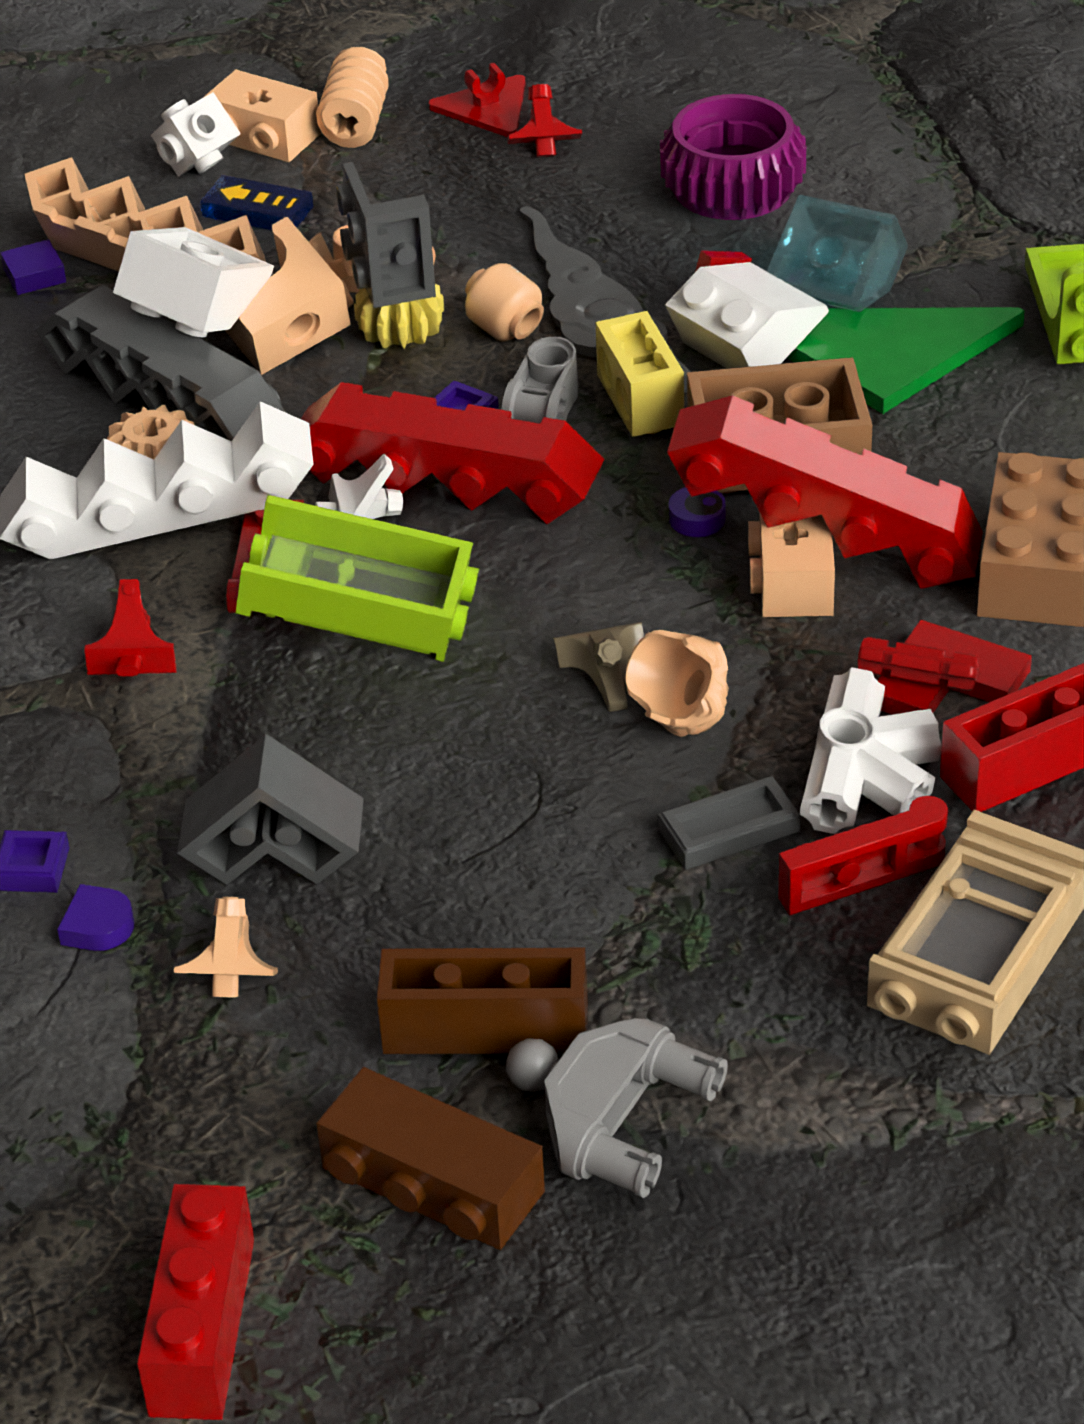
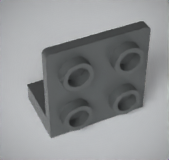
M342 163L344 183L336 184V197L341 216L347 215L348 228L340 229V238L346 261L352 260L353 276L357 289L366 288L373 308L436 297L430 214L425 196L420 195L370 204L354 163Z

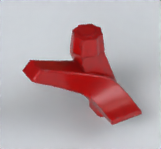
M536 84L529 87L528 100L532 102L530 120L519 131L508 135L507 143L535 142L537 157L556 156L555 141L581 139L582 130L570 127L554 117L551 112L550 99H553L550 86L548 84Z
M121 579L119 581L117 605L110 629L100 640L85 645L88 675L117 674L124 677L148 673H176L174 643L166 642L153 633L150 627L151 617L147 614L146 609L143 608L138 579Z

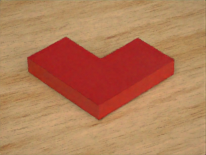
M920 620L904 643L946 650L945 656L952 658L954 652L975 655L979 660L976 684L973 690L963 691L948 688V682L942 680L940 681V686L891 678V671L884 670L883 675L877 680L885 686L881 711L893 715L931 709L932 713H934L950 689L992 702L1018 691L1031 671L1032 655Z

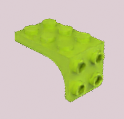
M1084 244L1026 248V272L1056 363L1084 362Z

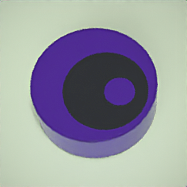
M685 487L676 491L669 499V523L680 534L689 537H705L718 532L725 524L726 501L719 491L691 497Z

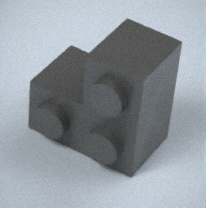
M265 734L186 799L177 854L226 885L267 853L315 884H318L358 853L364 798Z

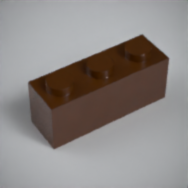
M585 947L381 949L377 1005L383 1054H509L512 1047L527 1038L542 1039L553 1046L556 1053H565L577 1035L587 1031L588 994Z
M362 1067L316 1123L322 1168L328 1170L336 1179L350 1185L358 1184L386 1197L393 1205L403 1211H416L448 1226L452 1232L467 1240L477 1239L500 1251L545 1192L541 1145L366 1067Z

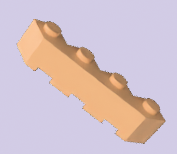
M72 157L24 174L32 209L46 236L56 250L119 271L130 231L186 227L266 262L264 253L246 215L203 230L188 196L145 210L129 176L89 190Z

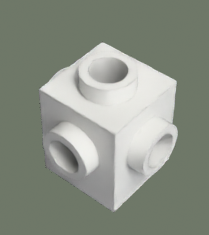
M213 92L190 106L183 99L168 108L160 115L164 123L151 134V137L157 144V149L162 159L171 165L179 177L194 167L201 174L216 165L224 158L220 152L241 133Z

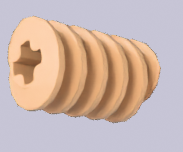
M351 47L342 50L332 63L316 112L317 124L325 137L341 147L356 148L363 146L373 138L389 87L385 59L376 51L365 47Z

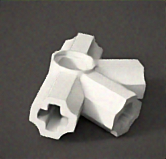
M851 667L848 672L842 675H834L825 711L819 722L814 755L800 808V815L808 819L814 830L836 834L842 828L854 826L861 794L892 815L909 811L910 804L914 799L921 796H930L933 791L935 777L917 766V764L939 761L942 744L939 737L938 722L931 709L880 716L885 686L874 678L872 671Z

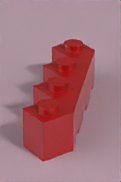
M344 382L339 383L310 405L301 420L308 422L310 427L313 466L309 471L323 484L331 479L332 474H338L356 460L369 469L385 454L391 459L393 471L384 483L388 489L400 490L404 493L432 473L472 511L508 487L546 524H549L585 499L605 460L564 420L543 417L539 424L512 419L511 411L472 404H468L465 410L437 406L436 398L393 391L390 398L363 393L362 385Z
M733 395L679 410L667 453L691 497L745 484L768 528L822 515L844 559L899 546L920 589L975 577L983 531L962 488L943 480H939L937 485L906 474V465L869 450L863 449L859 455L830 443L831 435L790 418H786L783 424L753 412L754 404Z

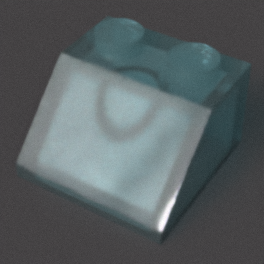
M798 195L767 272L823 304L861 312L890 292L908 244L895 215Z

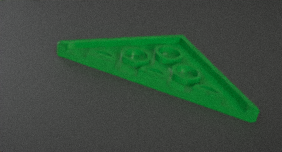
M1019 307L828 308L829 312L788 355L787 359L796 363L853 357L866 404L884 414L1024 326L1025 310Z

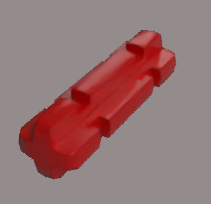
M874 637L864 638L859 648L858 669L872 671L874 675L882 676L884 670L891 671V678L940 686V681L942 680L948 682V688L963 691L973 690L978 677L979 660L975 655L954 652L952 658L945 656L946 650L903 642H896V647L888 646L889 640Z

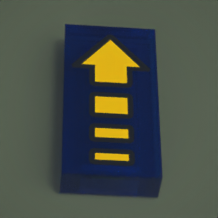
M221 175L200 201L202 216L231 221L246 215L251 226L272 230V224L285 217H288L298 227L314 207L313 196L310 191Z

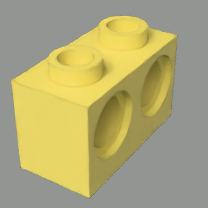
M648 311L595 322L597 375L631 436L655 434L665 429L674 428L679 410L684 408V371Z

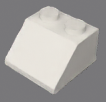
M186 227L130 231L113 293L132 301L130 307L138 313L151 317H162L164 315L177 321L175 328L179 331L196 337H206L208 332L231 329L270 278L274 265Z
M751 262L700 267L665 304L683 343L727 369L781 364L829 312L825 304Z

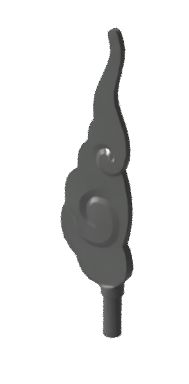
M528 206L521 207V218L528 221L534 229L536 254L546 265V273L549 277L548 291L552 298L549 310L553 323L561 330L562 338L568 339L574 344L577 353L597 358L595 322L643 312V308L629 290L617 281L602 274L600 265L592 257L558 241L553 236L546 218L539 211ZM651 317L673 353L671 346L668 344V333L665 325ZM675 356L684 371L685 393L687 392V372L691 371Z

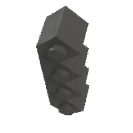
M105 285L99 286L54 313L35 330L65 375L87 362L115 404L133 392L138 391L150 410H156L161 405H165L169 412L183 410L187 420L189 419V421L194 422L195 426L230 441L233 440L260 401L285 412L277 391L265 382L258 370L196 336L179 331L175 328V324L162 317H151L134 311L130 307L132 301L114 294L113 290Z

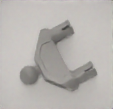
M639 1018L623 1020L579 1033L560 1060L553 1046L542 1039L527 1038L518 1042L510 1049L506 1060V1072L512 1084L528 1092H539L545 1089L547 1125L559 1172L577 1180L582 1178L588 1179L595 1175L628 1189L642 1198L650 1194V1187L654 1188L662 1167V1157L654 1152L649 1153L615 1139L612 1136L651 1083L654 1084L661 1079L698 1094L705 1100L712 1101L716 1097V1091L719 1092L722 1088L728 1067L727 1060L721 1057L716 1058L676 1042L674 1034L670 1032L668 1027L649 1019Z

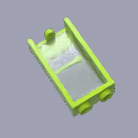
M268 495L265 501L261 535L255 533L249 563L244 562L241 569L236 614L250 617L251 612L256 611L266 614V617L275 618L277 616L283 618L284 621L429 655L436 653L435 660L444 662L450 639L462 640L469 606L460 605V601L471 603L476 587L479 568L469 566L473 542Z

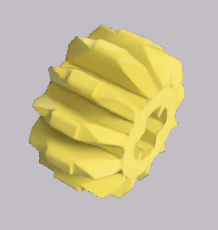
M435 284L436 297L373 308L366 288L359 289V292L356 294L354 313L355 320L358 321L359 330L364 332L366 341H380L383 348H388L395 344L401 345L405 349L406 345L412 342L425 344L427 336L439 333L442 312H444L443 295L440 294V286Z

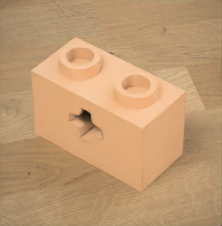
M234 70L204 96L206 97L214 92L241 133L229 144L234 147L290 162L321 134L317 124L318 100L317 92L240 70Z
M759 512V521H748L749 556H760V558H750V594L762 593L763 617L834 616L835 566L833 540L823 516L818 515L768 528Z

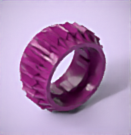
M722 94L706 97L684 107L676 115L669 129L664 131V139L660 140V176L665 179V186L672 190L677 200L694 213L721 220H743L759 217L781 207L789 199L796 186L803 182V174L806 173V137L800 133V127L795 125L791 115L782 106L771 100L746 94Z

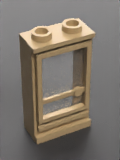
M973 810L967 819V827L878 955L873 954L870 958L867 1006L881 1011L893 1019L903 1020L941 1035L953 1043L966 1045L990 1055L1084 909V850Z

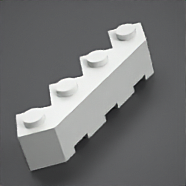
M260 401L232 441L184 420L180 421L155 459L103 438L77 478L25 457L0 495V539L48 559H55L263 510L268 495L289 499L313 466L309 423Z

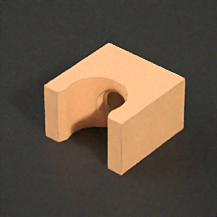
M288 217L272 224L280 270L267 280L231 329L225 330L261 375L351 325L343 282Z

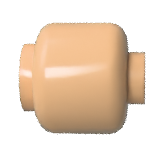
M498 263L487 269H480L467 282L465 288L467 295L465 311L467 317L497 341L504 342L513 338L524 339L539 325L544 313V307L541 305V290L533 281L510 264Z

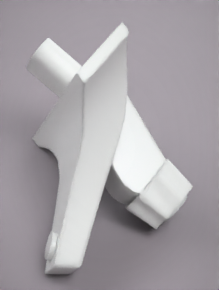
M383 454L366 472L354 480H345L337 473L332 474L328 496L330 502H316L315 506L370 519L400 515L403 508L402 492L400 490L382 488L393 471L391 459Z

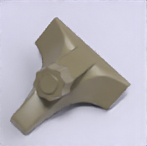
M642 622L553 638L559 668H579L590 675L598 687L609 712L628 708L624 676L628 659L631 657L635 645L644 637Z

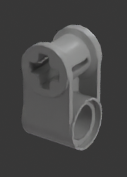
M551 336L533 342L528 348V352L514 378L507 384L501 410L511 411L512 419L539 424L543 417L566 421L567 415L578 398L579 393L577 356L574 344L568 339Z

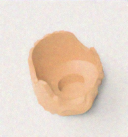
M664 630L648 632L639 640L632 651L631 657L628 659L624 677L628 695L646 710V717L659 723L670 733L683 737L686 735L694 736L707 731L720 721L724 715L729 689L726 682L728 665L720 642L695 635Z

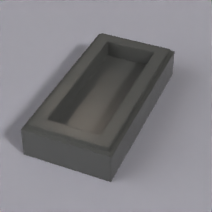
M770 776L659 813L658 829L683 868L687 870L800 832V814L774 777Z

